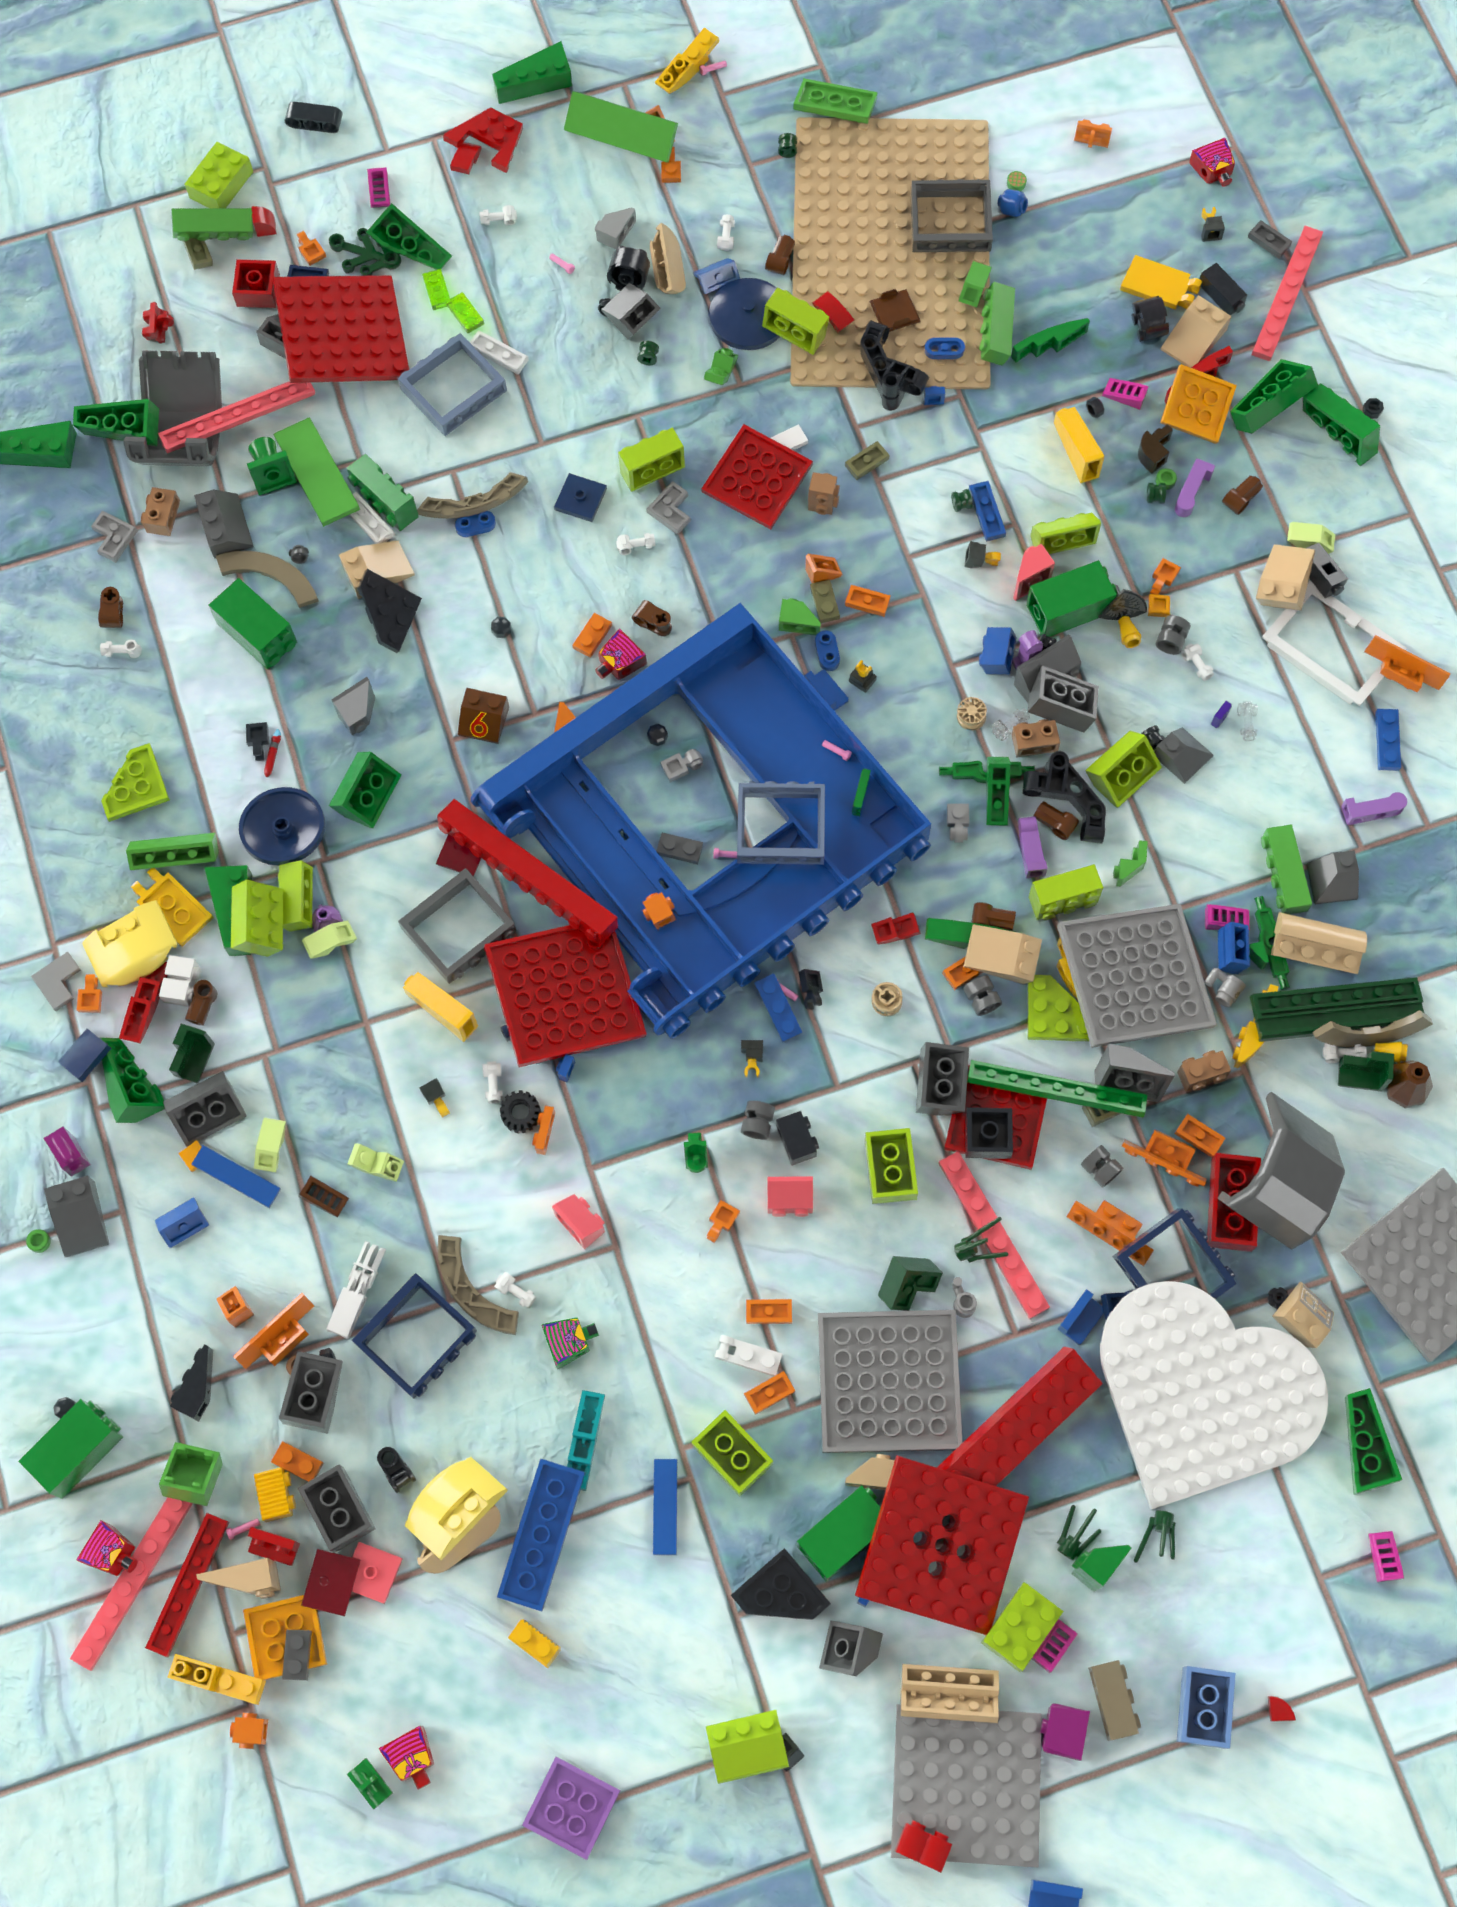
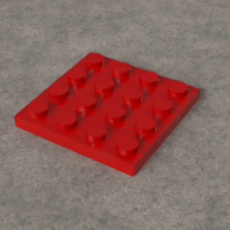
M743 424L701 488V491L771 530L813 466V461Z
M967 1082L965 1112L952 1114L944 1150L958 1151L961 1154H965V1113L967 1107L1012 1108L1013 1153L1011 1159H982L1032 1170L1047 1098Z

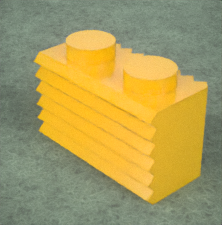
M280 1467L254 1474L262 1521L270 1522L293 1516L292 1509H296L294 1496L289 1495L288 1486L292 1485L289 1472H285V1469Z
M524 1619L519 1621L508 1639L547 1668H549L561 1651L559 1645L555 1642L553 1643L551 1639L549 1640L548 1637Z

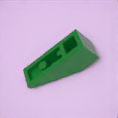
M987 757L986 825L1008 826L1011 768L1009 757Z

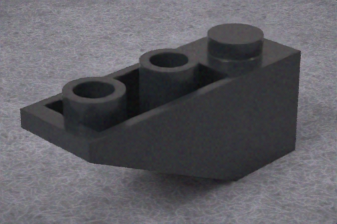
M205 1344L202 1349L199 1348L195 1353L194 1364L191 1369L186 1370L182 1377L183 1383L180 1389L173 1393L170 1400L172 1402L171 1408L198 1422L210 1403L213 1349Z

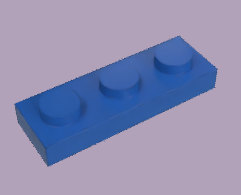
M989 481L969 485L968 489L986 542L1006 537V530Z
M1377 709L1375 716L1378 770L1399 771L1401 769L1399 709Z
M773 973L754 982L782 1042L802 1034V1030L775 974Z

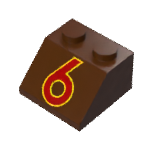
M466 688L460 709L458 735L499 744L509 711L507 696Z

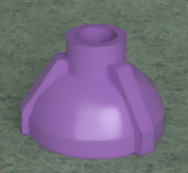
M318 905L319 908L312 914L314 932L330 924L343 921L339 911L328 905ZM327 913V916H326V917H324V918H321V917H320L321 914Z

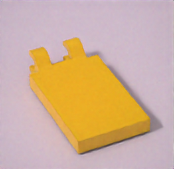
M1135 255L1121 284L1120 291L1143 299L1159 295L1166 307L1176 310L1177 306H1181L1187 309L1194 301L1195 296L1185 294L1186 291L1198 294L1202 280L1198 278L1190 279L1191 274Z
M151 868L147 873L155 883L148 890L138 881L131 886L133 891L140 897L136 902L140 906L157 900L177 943L183 947L214 917L169 872L162 876L155 868Z

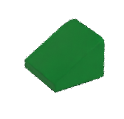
M1263 942L1249 944L1250 959L1260 969H1264L1269 962L1265 944Z

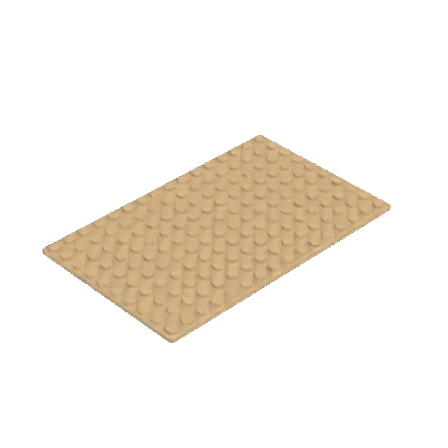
M797 118L794 201L795 246L793 248L792 295L814 307L812 302L829 291L855 320L839 333L836 332L828 321L826 336L814 355L791 343L790 384L802 387L876 388L860 354V341L869 321L872 320L878 323L869 301L879 298L886 291L896 289L898 292L907 289L921 322L889 332L887 341L882 347L887 358L914 366V368L925 372L930 377L925 388L938 386L945 387V389H989L990 362L981 360L979 346L982 341L980 331L983 324L982 310L985 302L983 300V293L986 288L990 287V275L978 307L958 301L973 261L990 266L989 252H912L911 222L912 181L939 179L989 180L988 121L870 118L868 124L839 118ZM983 197L917 198L919 234L984 233ZM931 338H959L965 343L964 355L959 359H930L925 354V343Z

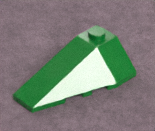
M392 203L366 231L382 247L438 271L452 257L449 252Z
M100 1038L112 1048L102 1059L109 1106L116 1123H137L164 1110V1099L160 1089L156 1084L152 1085L146 1078L147 1072L144 1069L140 1070L135 1064V1057L119 1038Z

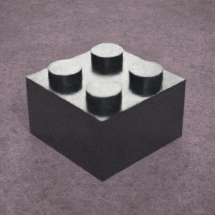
M967 1107L965 1113V1158L1011 1159L1013 1153L1012 1108Z

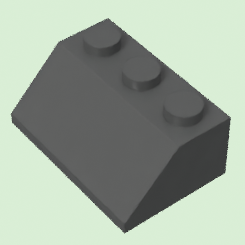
M213 489L194 495L208 545L214 559L216 555L254 547L238 494Z
M1070 635L1065 636L1017 667L1014 686L1027 703L1042 665L1072 677H1076L1079 674L1082 662Z
M1042 665L1029 695L1028 713L1050 721L1055 720L1056 723L1084 733L1097 717L1099 686Z
M925 1042L920 1049L916 1113L938 1116L965 1112L969 1047Z
M224 1071L163 1102L167 1115L186 1147L196 1140L200 1141L247 1116Z

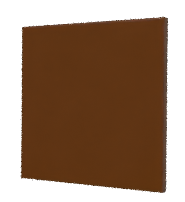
M896 289L886 291L879 298L869 301L878 323L888 326L890 332L921 322L907 289L898 292Z

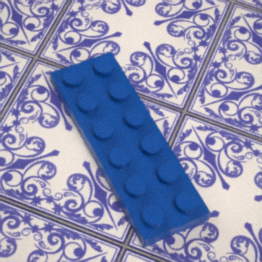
M540 1458L497 1598L541 1612L543 1611L586 1472Z

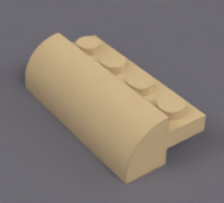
M1279 912L1274 930L1276 935L1271 955L1358 974L1362 955L1366 952L1367 934L1364 931Z
M902 1664L901 1716L998 1723L999 1671Z

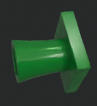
M260 437L250 443L248 451L254 461L247 463L259 496L297 483L286 451L277 453L276 443L272 438Z

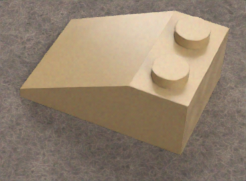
M1198 295L1187 308L1160 350L1191 368L1203 360L1227 331L1231 315Z
M399 541L358 546L339 554L342 566L358 599L362 598V596L359 595L357 587L366 569L379 574L393 583H398L415 575Z
M1273 545L1260 578L1256 595L1260 605L1302 611L1315 549Z
M973 925L963 967L1020 984L1033 982L1042 939L1022 933Z
M268 1558L196 1574L197 1579L200 1581L256 1595V1597L261 1599L275 1596L274 1592L281 1590L277 1564Z

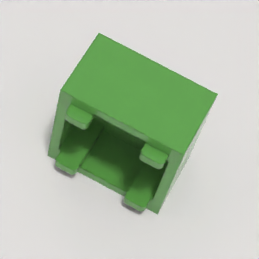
M175 1442L159 1482L162 1496L207 1506L223 1465L220 1452Z

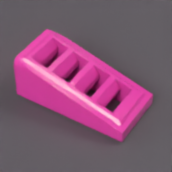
M387 167L367 169L371 208L389 206L390 195ZM376 178H384L381 181H373ZM373 185H384V187L373 188ZM385 191V194L374 195V192ZM386 198V201L374 202V199Z
M1109 378L1102 396L1140 410L1149 386ZM1112 386L1116 387L1114 392H1111ZM1120 388L1123 389L1122 394L1118 393Z
M1207 904L1205 908V930H1219L1225 927L1227 923L1231 922V915H1234V922L1239 923V915H1243V924L1248 925L1250 930L1249 909ZM1214 914H1218V921H1214ZM1222 914H1226V922H1222Z
M1393 1531L1368 1534L1377 1582L1404 1579ZM1388 1539V1544L1377 1545L1376 1540ZM1379 1549H1390V1553L1379 1554ZM1391 1558L1392 1563L1382 1564L1381 1559ZM1393 1567L1394 1572L1384 1573L1383 1568Z
M1058 1619L1031 1659L1051 1673L1077 1636V1633ZM1058 1628L1069 1635L1067 1640L1056 1632ZM1052 1636L1064 1644L1062 1648L1051 1640ZM1047 1643L1058 1651L1057 1655L1045 1647ZM1042 1651L1053 1659L1051 1663L1040 1655Z

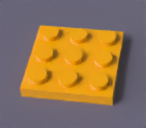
M1181 364L1178 367L1160 423L1163 425L1168 424L1171 428L1216 444L1219 442L1237 385Z
M304 1595L243 1609L255 1678L268 1680L283 1675L286 1630H311L309 1669L327 1665L318 1610L301 1606Z

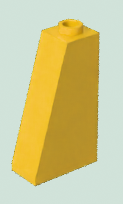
M1075 407L1059 410L1055 414L1054 425L1079 482L1084 483L1099 478L1104 461L1103 452Z
M419 972L414 976H409L405 981L403 989L406 995L463 1042L478 1027L473 1012Z

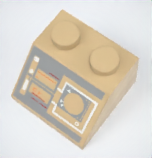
M1299 1282L1272 1317L1305 1347L1317 1348L1331 1331L1334 1312L1302 1282Z

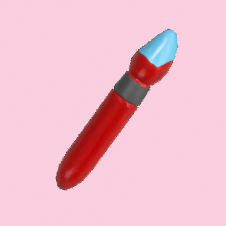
M276 729L271 737V744L264 768L265 777H269L273 771L278 745L281 741L279 729Z

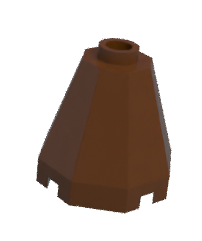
M1413 1060L1397 1063L1393 1066V1080L1386 1087L1389 1100L1404 1108L1421 1105L1426 1101L1433 1088V1084L1426 1065Z

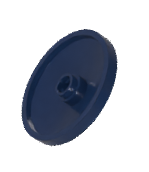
M741 278L721 287L714 295L709 309L710 324L715 335L723 343L740 350H757L774 343L780 336L763 327L762 323L765 305L777 287L757 278Z
M292 787L274 788L259 794L245 807L239 820V835L244 848L253 858L268 865L279 866L303 860L319 846L325 833V817L317 800L309 793Z

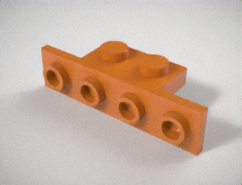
M1377 635L1373 637L1364 651L1383 662L1380 674L1415 692L1420 690L1422 683L1440 690L1451 674Z
M1156 1129L1145 1149L1124 1139L1121 1147L1125 1148L1124 1151L1134 1157L1140 1155L1146 1158L1145 1162L1152 1166H1163L1166 1168L1165 1171L1175 1177L1181 1175L1187 1178L1186 1181L1193 1186L1198 1187L1199 1184L1205 1186L1206 1178L1187 1169L1196 1151L1195 1148Z
M1106 1200L1102 1202L1096 1213L1075 1201L1066 1216L1119 1251L1136 1239L1135 1236L1143 1225ZM1145 1244L1129 1257L1144 1266L1154 1249Z
M301 1293L233 1357L245 1369L262 1354L276 1366L309 1335L298 1321L314 1305Z

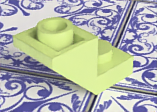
M1291 522L1289 523L1287 541L1298 548H1307L1319 542L1329 554L1334 552L1336 534L1323 525Z
M347 920L330 924L303 938L302 942L310 959L329 955L335 947L354 943L357 938Z
M270 1118L263 1119L255 1150L254 1169L271 1172L277 1171L280 1147L285 1137L286 1121Z
M356 1143L348 1161V1165L362 1172L397 1182L404 1163L403 1160L387 1152H376L362 1144Z

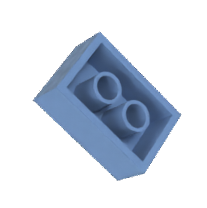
M1191 1666L1182 1667L1177 1742L1230 1749L1236 1673Z

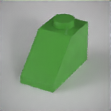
M793 598L782 599L779 631L817 635L820 632V621L804 602Z

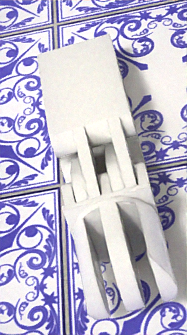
M365 1241L357 1262L353 1263L354 1266L349 1275L347 1288L343 1287L327 1326L328 1332L350 1339L368 1298L365 1296L367 1290L371 1288L376 1275H378L377 1270L386 1251L385 1248H380L378 1251L377 1245L373 1244L370 1247V1242Z

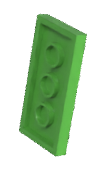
M803 78L793 103V110L868 124L878 92Z

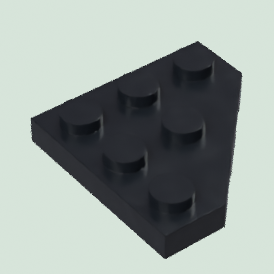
M366 569L357 587L359 595L364 600L365 610L370 623L373 624L376 631L378 644L398 653L422 598L379 574Z
M785 1548L731 1594V1597L746 1615L813 1620L831 1604Z

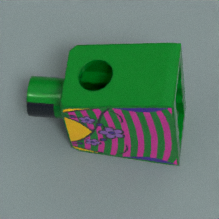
M578 1318L541 1325L557 1369L588 1353L590 1349L587 1340L599 1336L595 1323L581 1327Z

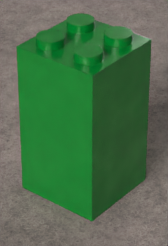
M1099 560L1030 586L1026 606L1041 636L1046 634V636L1051 637L1098 619V616L1116 598V586L1113 583L1111 584L1108 578V571L1105 566L1102 567Z
M237 578L208 604L216 623L267 670L271 666L276 665L280 658L286 652H290L297 643L290 623L240 578Z
M80 1399L18 1462L49 1494L63 1499L123 1438L119 1433L121 1427L107 1416L104 1417L106 1412L98 1404H94L91 1400L87 1403Z
M861 1485L796 1541L797 1548L826 1583L870 1545L880 1506L876 1503V1495L869 1487L865 1489Z

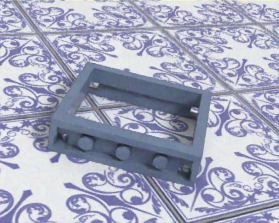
M461 333L450 338L446 344L436 348L432 354L418 361L414 367L403 372L398 378L400 389L444 436L448 435L507 391L505 379ZM463 349L492 381L442 417L412 385Z
M774 781L739 783L737 863L824 865L825 784H814V782L799 784L794 781L787 782L786 784H777ZM745 797L818 798V848L744 847Z

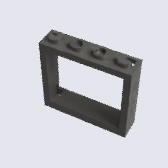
M939 179L912 181V252H991L993 234L990 180ZM983 197L984 233L919 234L917 198Z
M466 868L398 921L405 934L449 984L457 978H462L467 969L470 967L474 968L481 962V958L486 955L485 944L510 939V936L517 931L515 923ZM471 885L504 924L447 968L415 932L414 928L467 886Z

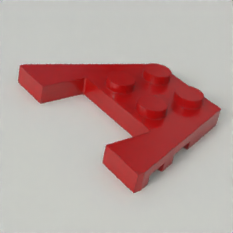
M490 107L443 135V141L458 148L468 136H471L499 151L491 160V165L507 173L509 163L513 158L514 149L517 147L523 130V123Z

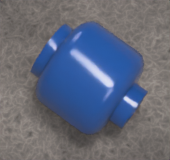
M1007 189L999 196L997 205L1000 207L1003 215L1019 217L1022 213L1026 212L1028 199L1024 192Z

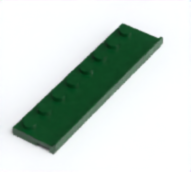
M1417 977L1256 993L1250 996L1259 1042L1312 1037L1316 1029L1330 1021L1341 1026L1351 1027L1352 1030L1361 1031L1360 1029L1364 1027L1380 1026L1384 1028L1394 1021L1410 1016L1419 1010L1424 1013L1422 1006L1424 1001Z

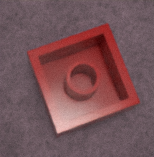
M236 259L232 295L237 307L276 308L273 278L280 277V273L275 260Z

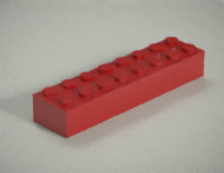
M1064 1346L937 1468L997 1486L1103 1383L1073 1348Z

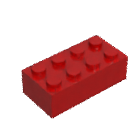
M1215 1153L1211 1159L1207 1243L1210 1247L1252 1252L1257 1247L1258 1226L1228 1207L1218 1197L1222 1191L1232 1197L1248 1187L1260 1169V1157Z

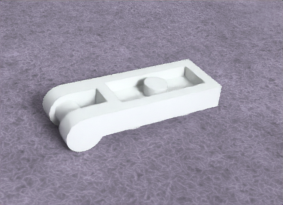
M721 1335L719 1340L721 1345L715 1353L716 1359L771 1376L777 1375L782 1353ZM730 1346L736 1348L734 1355L728 1354Z

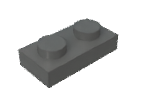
M1262 220L1248 234L1249 239L1278 259L1292 244L1290 239Z
M662 832L656 852L660 856L698 865L703 842Z
M286 1630L283 1680L308 1681L311 1630Z

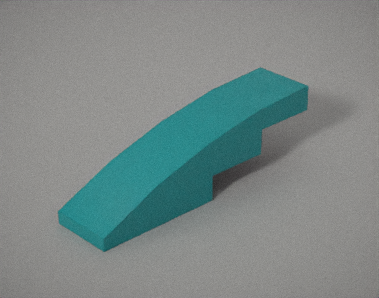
M582 1390L567 1464V1467L586 1472L581 1486L582 1491L587 1489L605 1394Z

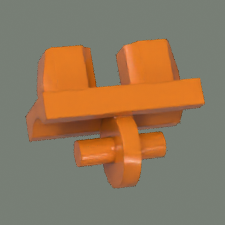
M1083 119L1077 123L1074 141L1087 143L1089 148H1092V145L1108 148L1112 128L1109 124L1102 123L1097 125L1092 124L1090 120Z

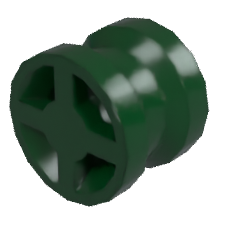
M792 133L781 134L778 138V154L784 158L794 157L797 154V136Z
M652 341L641 342L637 360L641 364L648 366L656 364V354L659 352L658 344Z
M1148 483L1147 503L1158 501L1160 504H1164L1166 484L1154 485V483Z
M964 489L960 493L956 491L951 493L955 512H960L963 508L972 509L973 503L969 489Z

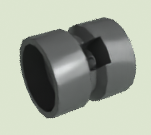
M1175 615L1165 617L1161 628L1162 631L1159 633L1156 641V647L1167 654H1180L1191 627L1190 623L1186 619Z
M987 975L972 980L963 988L968 999L973 1000L972 1007L977 1016L986 1015L1002 1005L998 993L992 991L994 985Z
M748 1101L745 1110L747 1118L743 1119L741 1133L755 1139H768L771 1129L769 1122L773 1121L775 1107L761 1101Z
M1103 1145L1096 1148L1081 1163V1166L1089 1174H1094V1180L1102 1188L1109 1184L1124 1169L1116 1159H1110L1111 1154ZM1103 1161L1105 1164L1098 1169L1097 1165Z

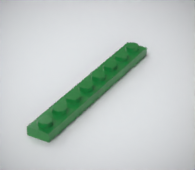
M971 1060L968 1083L1144 1118L1146 1112V1094Z

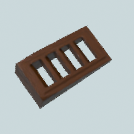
M313 1176L309 1177L298 1197L337 1218L349 1200L347 1196ZM314 1185L317 1188L312 1194V1196L308 1195V1193ZM322 1189L325 1192L322 1195L321 1199L318 1201L315 1198ZM328 1194L333 1195L327 1205L323 1204ZM336 1198L341 1199L335 1210L332 1209L331 1206Z

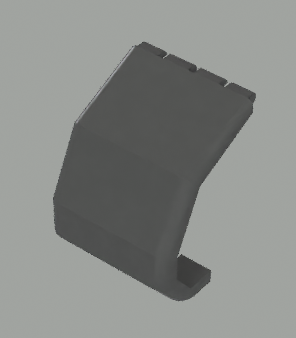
M142 351V356L139 358L141 399H149L159 408L158 433L222 408L220 359L216 358L215 352H201V357H198V352L181 351L180 357H178L177 351H160L161 356H158V351ZM220 433L205 439L186 438L185 447L168 454L159 436L157 446L147 445L146 437H125L124 446L129 460L141 465L211 466L218 451Z
M1270 1092L1266 1097V1102L1274 1132L1260 1169L1248 1187L1232 1197L1222 1191L1218 1199L1293 1250L1315 1237L1328 1219L1345 1175V1169L1334 1136L1279 1096Z

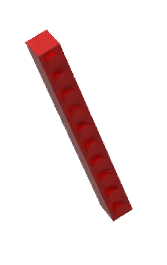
M453 799L437 815L438 827L444 834L451 835L459 845L466 846L477 858L481 857L492 869L500 871L508 881H514L523 892L530 893L541 905H546L552 909L556 916L566 919L571 927L581 930L590 941H596L602 945L618 928V917L456 799Z

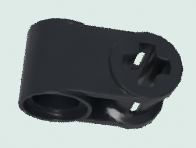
M384 1447L378 1452L377 1461L396 1493L400 1492V1488L410 1481H416L414 1474L394 1448ZM388 1452L394 1453V1461L389 1465L384 1464V1455Z

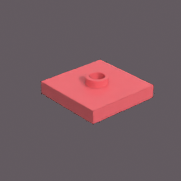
M358 1542L352 1558L360 1559L361 1561L352 1592L385 1604L403 1558Z

